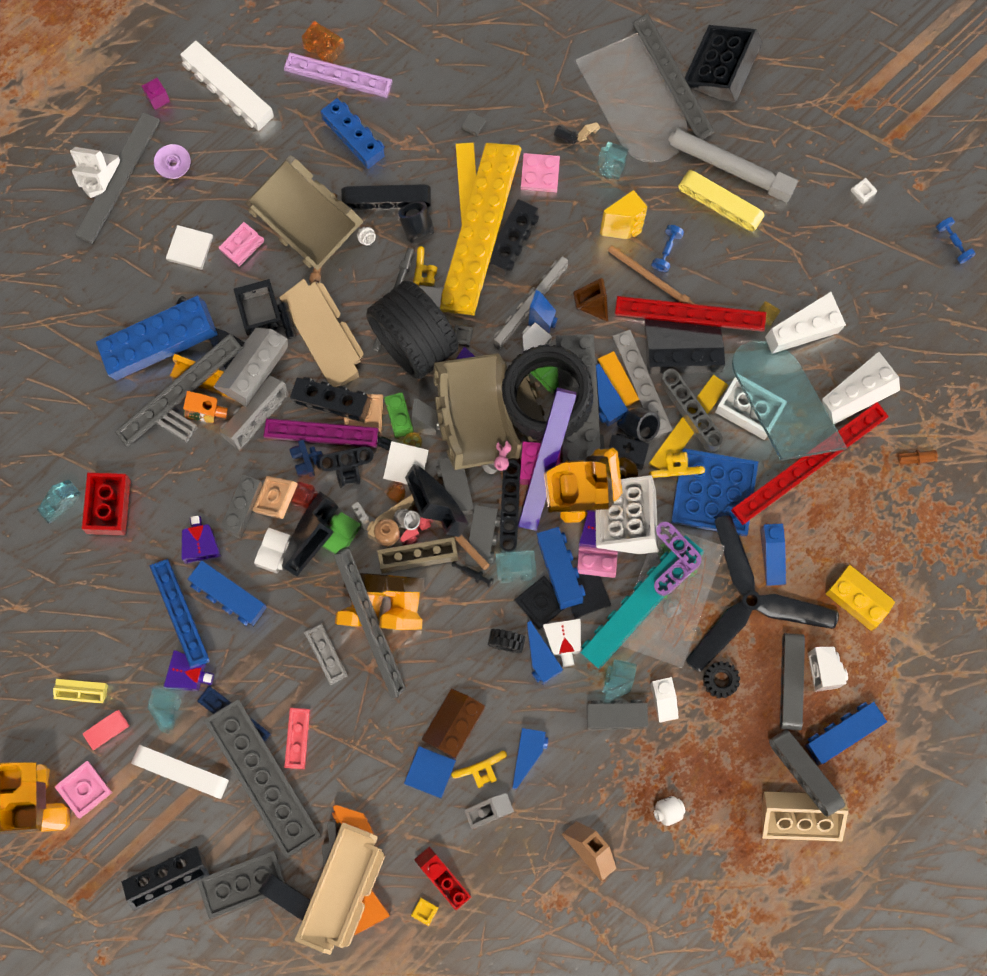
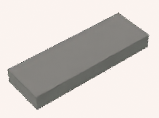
M322 623L305 631L307 640L329 684L332 685L347 677L348 675Z

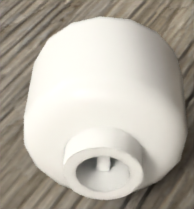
M669 796L656 803L654 816L658 822L661 821L665 826L672 825L683 819L685 813L684 804L680 799Z

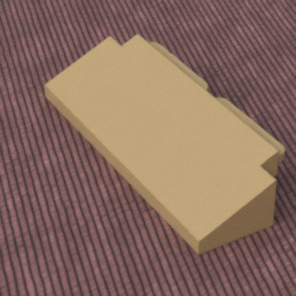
M305 279L301 280L279 298L281 302H287L288 312H290L292 321L327 382L336 388L344 386L359 378L355 365L360 363V359L364 355L348 325L345 322H338L337 319L340 318V312L324 284L313 282L308 286Z
M342 823L295 938L296 942L331 955L334 945L343 948L351 944L365 909V904L362 902L363 897L370 895L385 858L382 849L375 847L377 836Z

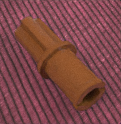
M916 450L913 453L899 454L898 461L900 465H921V463L937 462L938 454L936 450L923 452Z

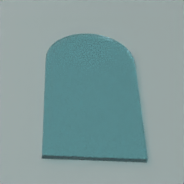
M766 341L747 342L736 350L732 359V369L735 377L781 461L840 451L847 448L802 367L787 350H782L772 354Z

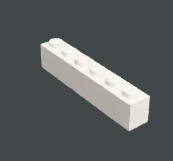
M194 41L180 54L184 68L194 72L195 77L200 82L204 81L207 84V88L213 94L217 93L225 105L229 104L237 116L245 118L248 126L254 127L259 131L274 117L272 108L197 41Z

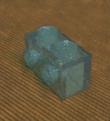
M608 141L606 147H602L599 153L600 158L597 164L600 166L599 173L606 178L619 180L626 165L629 149Z
M534 551L495 554L497 581L502 580V583L513 582V579L531 581L533 577H536Z

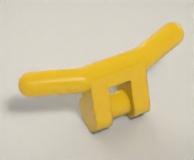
M419 246L417 248L413 282L418 286L432 287L435 285L434 275L437 274L438 267L424 265V247ZM422 273H427V277H421Z
M680 452L679 455L669 453L666 455L668 469L652 470L649 472V476L652 475L653 478L702 474L705 472V468L703 466L688 467L687 452ZM680 462L681 466L675 467V463Z
M502 750L488 759L454 770L451 776L459 778L473 774L479 789L485 783L497 781L491 766L506 758L507 752ZM486 769L487 774L480 777L478 772Z

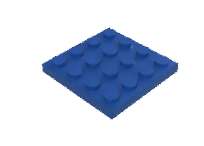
M683 448L682 452H687L688 467L703 466L705 472L702 474L678 476L671 523L717 531L715 525L716 518L729 515L733 520L738 535L747 537L750 520L742 525L731 509L754 493L758 461Z

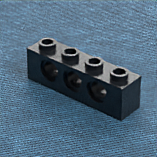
M520 199L517 200L495 241L488 265L489 270L504 277L508 271H512L515 257L520 256L524 240L528 241L532 225L535 226L539 220L537 207ZM523 221V222H525L526 224H525V225H518L517 222ZM514 236L518 239L516 241H511L509 238ZM502 252H508L509 255H508V256H502L501 253H502Z
M297 377L290 395V399L295 405L363 423L371 404L365 392H352L343 386L336 388L327 382H314L313 379L303 377V379ZM317 391L315 396H310L311 392ZM335 396L332 401H327L328 397ZM348 400H353L351 405L345 406Z
M195 846L121 882L126 901L136 911L210 874L203 854Z

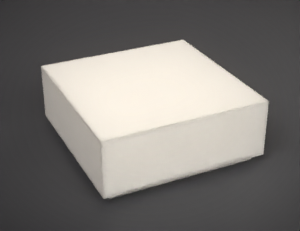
M866 178L850 190L862 204L877 193V190Z

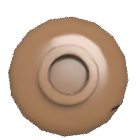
M382 519L377 522L374 527L375 539L383 546L395 544L400 535L396 522L391 519Z

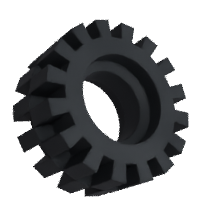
M491 629L488 645L506 652L522 653L526 637L512 631Z
M715 662L705 671L703 685L706 687V691L711 693V696L727 698L735 693L740 685L739 672L729 662ZM722 672L728 676L729 683L726 687H719L715 684L714 677L717 673Z

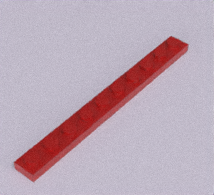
M878 402L736 505L731 511L740 523L744 525L885 421L889 416Z

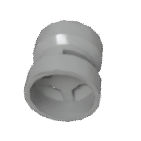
M400 508L394 514L393 520L400 528L414 530L420 524V516L415 511Z

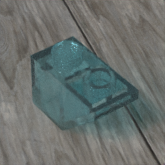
M70 480L51 486L37 510L48 524L52 523L74 505L81 493Z
M614 659L612 666H608L606 677L609 678V681H605L602 693L606 694L604 702L609 703L631 692L637 664Z
M153 688L147 708L161 732L169 734L170 730L174 729L176 721L174 714L175 711L179 710L181 699H179V695L176 693Z

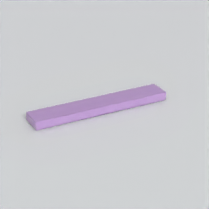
M290 52L284 66V71L385 98L388 97L392 85V79Z

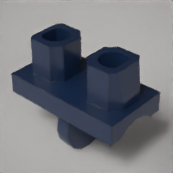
M304 440L298 441L299 445L289 450L293 460L301 457L304 459V463L295 465L298 477L309 475L311 478L315 476L311 461L316 466L317 458L323 455L322 451H316L315 447L312 446L309 448L311 453L308 454Z

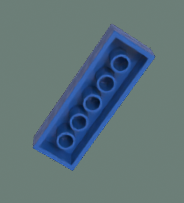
M197 295L96 341L108 376L117 381L218 335L206 302Z

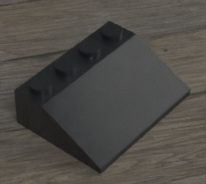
M709 25L685 76L689 87L719 100L736 102L763 43L757 29Z
M645 320L646 357L649 374H664L668 369H674L678 373H717L723 371L725 367V353L721 327Z

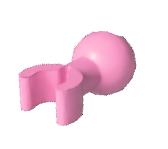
M506 441L503 447L498 442L496 448L499 451V456L495 459L494 466L497 470L502 471L506 470L509 466L506 455L510 452L511 445Z

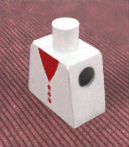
M580 619L543 624V632L552 654L555 657L561 656L563 667L574 665L573 654H578L581 651Z

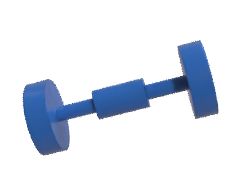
M949 217L939 223L936 228L939 232L947 229L950 234L949 238L955 247H958L962 252L957 258L958 262L962 264L975 256L976 253L973 249L964 250L962 247L963 243L957 234L953 233L950 229L955 221L952 217Z
M668 225L665 233L670 236V240L665 244L662 259L654 258L651 266L657 271H669L670 264L665 261L666 256H669L673 240L682 239L684 235V230L676 225Z

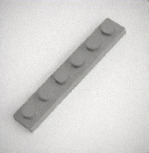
M562 256L559 261H554L550 267L551 271L548 274H544L539 280L540 284L538 287L531 289L528 294L529 298L518 305L515 315H510L506 320V326L495 333L493 338L496 348L500 350L529 315L530 305L536 290L545 295L567 269L568 260Z
M631 330L614 335L612 339L630 382L640 399L641 407L656 413L660 418V429L654 439L671 433L673 429Z

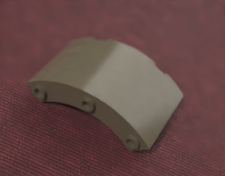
M289 155L245 204L250 207L247 210L255 218L259 216L280 236L278 240L283 245L287 246L289 244L304 258L302 262L309 268L313 266L318 271L364 221L341 200H338L323 184H320L317 180L313 181L311 179L313 175L295 157Z
M499 353L434 363V385L438 386V396H435L437 418L442 439L448 443L449 450L446 452L454 470L493 464L499 456V451L496 448L498 442L503 447L506 441L510 443L511 450L506 455L508 460L519 459L522 443L517 438L503 401L502 381L505 378L504 374L507 370V364Z

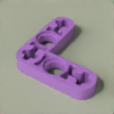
M661 522L656 529L657 535L679 558L655 581V591L661 596H666L700 566L702 560L699 552L672 524ZM662 527H669V533L672 536L675 533L677 534L670 543L667 542L670 538L666 534L661 535ZM677 540H682L685 544L684 548L680 551L673 548V544ZM690 548L691 550H689L688 553L692 557H694L695 555L697 556V563L689 564V558L686 555H684V557H681L680 555L684 554L687 551V549ZM675 568L683 569L684 574L681 578L673 577L672 572ZM667 575L670 576L671 580L676 582L674 585H672V583L670 582L667 585V591L658 590L660 588V582L664 584L668 581V578H666Z

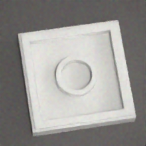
M177 225L166 260L202 270L213 235Z
M391 441L383 479L407 484L405 477L413 464H417L425 470L429 449Z

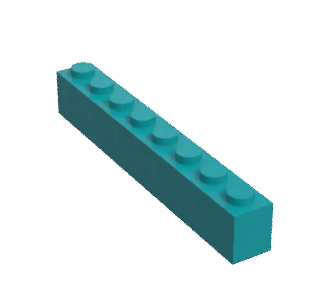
M686 535L684 536L702 556L704 551ZM677 540L673 546L675 550L680 551L684 548L685 544L682 540ZM688 548L684 554L680 555L681 557H684V555H686L689 558V564L696 563L697 556L695 555L694 557H692L688 553V551L691 550L690 548ZM666 551L660 558L661 563L657 567L653 566L646 575L648 577L645 581H639L633 588L635 592L631 596L627 595L620 604L622 606L619 610H613L607 617L609 621L604 626L601 624L594 633L596 635L594 638L586 640L581 646L583 650L580 653L599 670L665 597L655 591L654 584L664 572L679 560L672 551L670 553ZM675 568L672 572L673 577L677 579L681 578L684 574L681 568ZM667 575L666 578H668V581L664 584L660 582V588L658 590L667 591V585L670 582L672 583V585H674L676 582L671 580L670 576Z

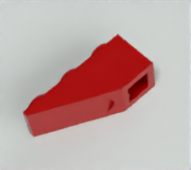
M430 846L414 859L455 910L459 909L471 898Z

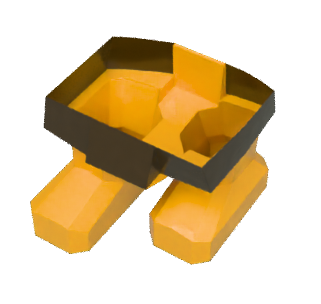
M613 447L610 449L597 448L591 456H587L586 460H567L544 473L548 513L560 512V518L565 523L581 522L587 516V512L609 509L614 501L623 494L618 451Z
M360 573L378 621L383 597H391V609L380 617L379 628L396 630L422 629V619L418 615L417 609L420 592H425L424 578ZM352 600L351 606L336 612L335 624L362 626Z
M36 762L0 763V834L65 831L70 825V808L66 804H46V789L50 786V769L45 765L37 764Z

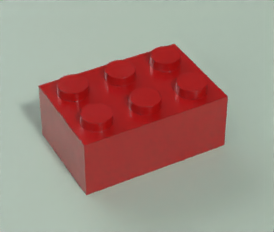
M87 472L82 530L86 534L126 536L131 479L127 474Z

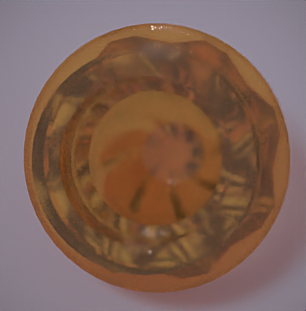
M394 484L388 488L386 496L398 504L404 500L405 488L403 485Z

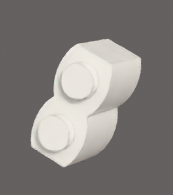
M268 528L254 562L256 567L277 574L280 570H283L282 563L291 536Z

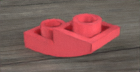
M420 517V524L416 529H407L400 538L402 546L415 544L418 541L417 539L420 538L418 530L428 529L432 526L433 520Z
M117 710L84 732L83 736L92 750H96L108 740L127 729L129 724L120 710Z

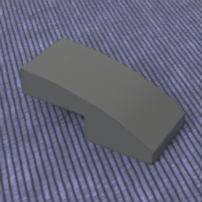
M336 822L327 823L329 844L321 845L324 866L337 838Z

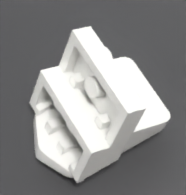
M74 147L70 152L77 166L72 170L77 185L82 187L83 191L90 198L103 194L120 163L119 156L101 153L98 150Z

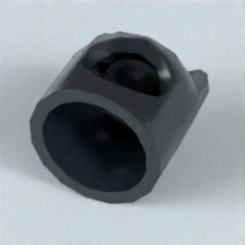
M420 201L412 202L399 210L398 215L410 243H413L416 238L424 237L428 233H434L433 223L426 203ZM416 209L419 211L415 215L406 216L409 210Z
M633 407L625 413L622 421L617 422V426L629 436L643 442H648L657 435L660 429V418L652 411L642 407ZM650 428L649 435L641 437L640 432Z

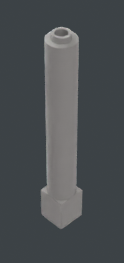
M677 129L676 132L672 131L668 139L671 142L670 146L768 190L769 195L788 203L798 183V180L779 171L775 174L680 129Z

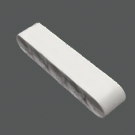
M141 745L138 746L131 762L133 765L219 799L222 798L229 780Z

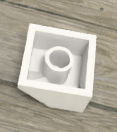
M815 647L808 652L815 692L838 689L846 684L848 673L843 668L839 653L835 652V647Z

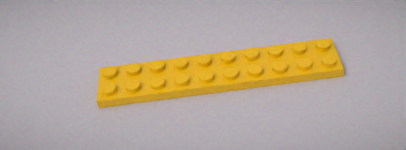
M485 144L443 288L440 305L442 312L475 315L521 153L519 145Z

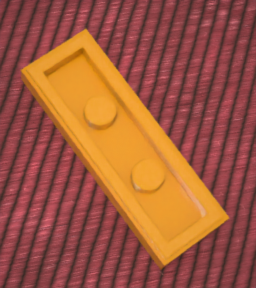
M613 351L598 358V364L604 370L625 406L628 407L639 402L640 399L615 352Z

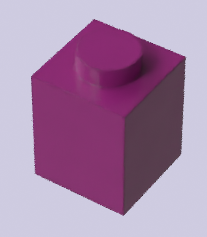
M158 78L142 85L144 94L154 110L170 102L167 92Z

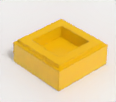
M420 898L411 916L429 926L438 907Z

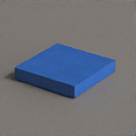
M419 746L404 784L442 799L456 760Z

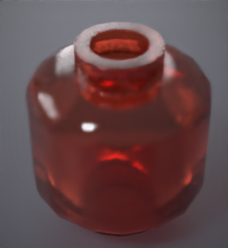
M297 482L298 485L290 502L293 506L307 509L318 492L313 485Z

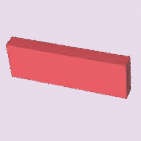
M290 708L284 768L305 769L310 709Z

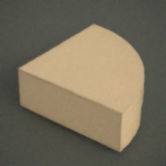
M598 123L585 125L578 134V141L586 140L587 135L591 132L595 134L600 129Z

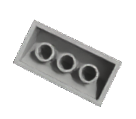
M254 329L242 346L243 349L234 357L214 385L215 389L242 405L248 406L288 349V339L272 329Z
M269 376L248 406L238 407L230 421L224 422L220 428L221 436L240 451L266 422V418L268 419L289 396L285 383Z

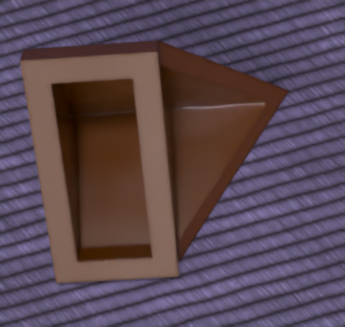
M603 278L573 292L577 309L608 322L607 294Z

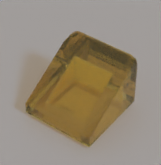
M767 301L758 310L767 312L766 323L770 326L781 312L780 309Z

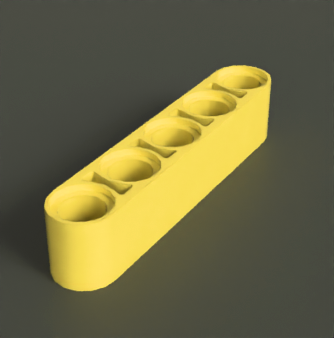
M688 170L678 185V188L683 193L749 231H755L764 218V213L759 208L695 171Z

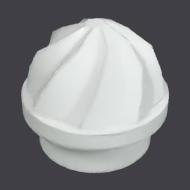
M362 227L357 232V238L361 244L370 245L375 241L376 235L371 227Z

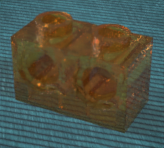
M316 21L302 35L303 46L307 51H313L320 59L332 64L345 49L343 38Z

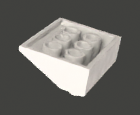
M652 475L621 479L623 494L614 501L609 509L596 510V547L634 554L659 552L658 535L656 532V488Z

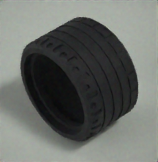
M401 282L390 293L385 294L383 298H380L367 309L366 317L373 332L397 364L413 378L422 379L434 370V363L445 361L458 351L459 342L449 321L427 293L414 282Z
M545 344L526 349L512 360V364L508 366L504 374L505 378L502 381V397L510 420L527 437L531 436L534 440L542 441L547 421H539L526 415L517 404V392L523 379L532 371L543 367L563 369L575 378L580 387V396L571 412L564 439H566L584 426V422L588 420L591 413L593 387L590 373L581 358L579 359L575 353L569 349L566 350L564 347Z

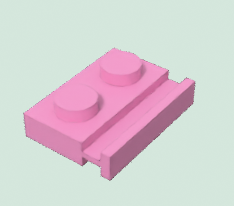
M243 222L219 247V250L240 267L264 242V238Z
M579 546L577 563L579 574L616 577L618 551Z

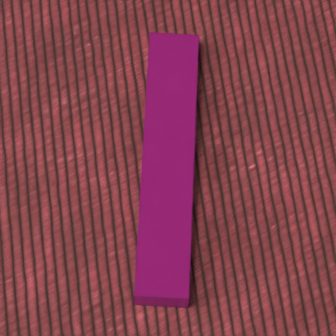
M266 418L263 437L266 439L304 440V442L377 448L379 429L375 427Z

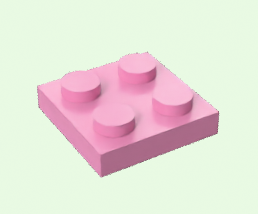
M524 153L521 190L557 193L560 156Z
M86 761L55 786L56 790L79 819L113 793L89 761Z

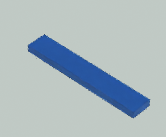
M165 559L149 565L190 669L210 662L169 560Z

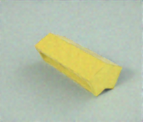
M56 679L53 688L54 699L103 703L107 696L108 685L106 683Z

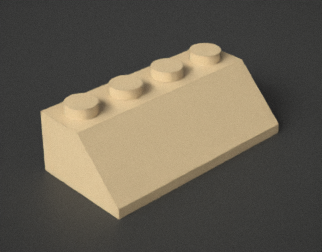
M764 792L762 801V838L843 841L848 815L845 795L840 794L844 800L845 807L826 817L807 793Z

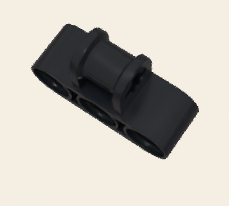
M357 447L323 454L317 458L316 466L321 471L336 470L340 488L350 484L359 485L360 475L358 466L370 463L373 460L374 453L369 447ZM362 450L367 453V458L364 461L359 457ZM343 454H346L349 458L347 464L341 462ZM324 458H328L330 460V466L328 468H325L322 465V461Z

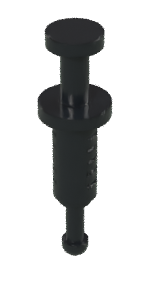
M455 562L452 563L453 567L460 569L463 574L475 579L476 583H479L481 580L487 583L489 588L493 584L494 579L491 578L489 580L483 577L482 571L477 572L467 566L462 567Z

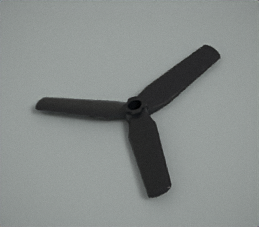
M724 515L716 518L715 525L732 583L741 595L739 603L726 609L686 658L688 665L692 669L701 672L746 626L753 610L760 612L768 618L829 629L836 627L839 620V612L837 610L778 594L759 595L755 591L754 575L731 516ZM748 596L754 598L755 604L753 606L747 604L746 599Z

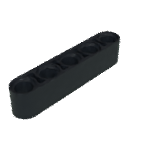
M425 184L347 186L341 189V201L352 210L401 209L409 203L418 201L426 203L428 208L431 206V187Z
M508 460V468L514 467L517 470L516 473L509 474L506 470H503L499 548L501 553L507 556L514 554L517 548L520 465L515 460ZM511 485L514 486L516 490L510 493L507 492L505 488ZM507 504H512L515 509L507 511L504 507ZM506 523H512L514 525V528L512 530H506L504 528V525ZM510 541L514 546L511 549H506L503 547V543Z
M269 873L258 891L303 921L311 899Z

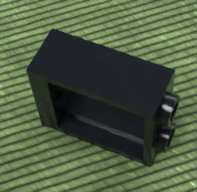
M270 279L233 289L247 336L251 335L255 328L272 329L275 331L283 326ZM269 294L276 318L249 325L242 301Z

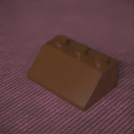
M451 688L424 734L422 741L456 760L486 706L470 696Z

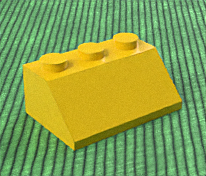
M634 190L604 210L600 228L602 236L629 239L632 236H638L642 232L647 206Z
M850 564L825 593L870 631L878 627L896 602Z

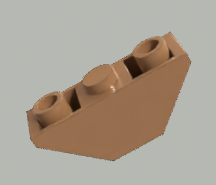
M576 821L561 834L600 881H603L616 869L609 845L596 830Z

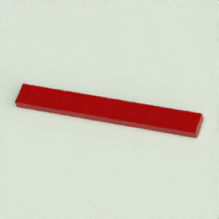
M617 296L615 316L760 332L765 330L767 312L623 296Z

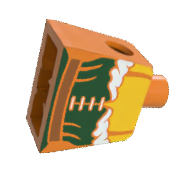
M187 391L183 413L184 418L189 420L214 423L215 417L226 419L228 407L218 406V399L215 397Z

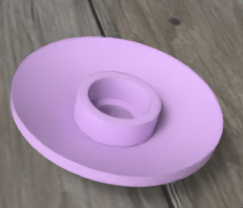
M176 144L162 147L154 157L156 171L168 179L183 176L191 164L188 151Z

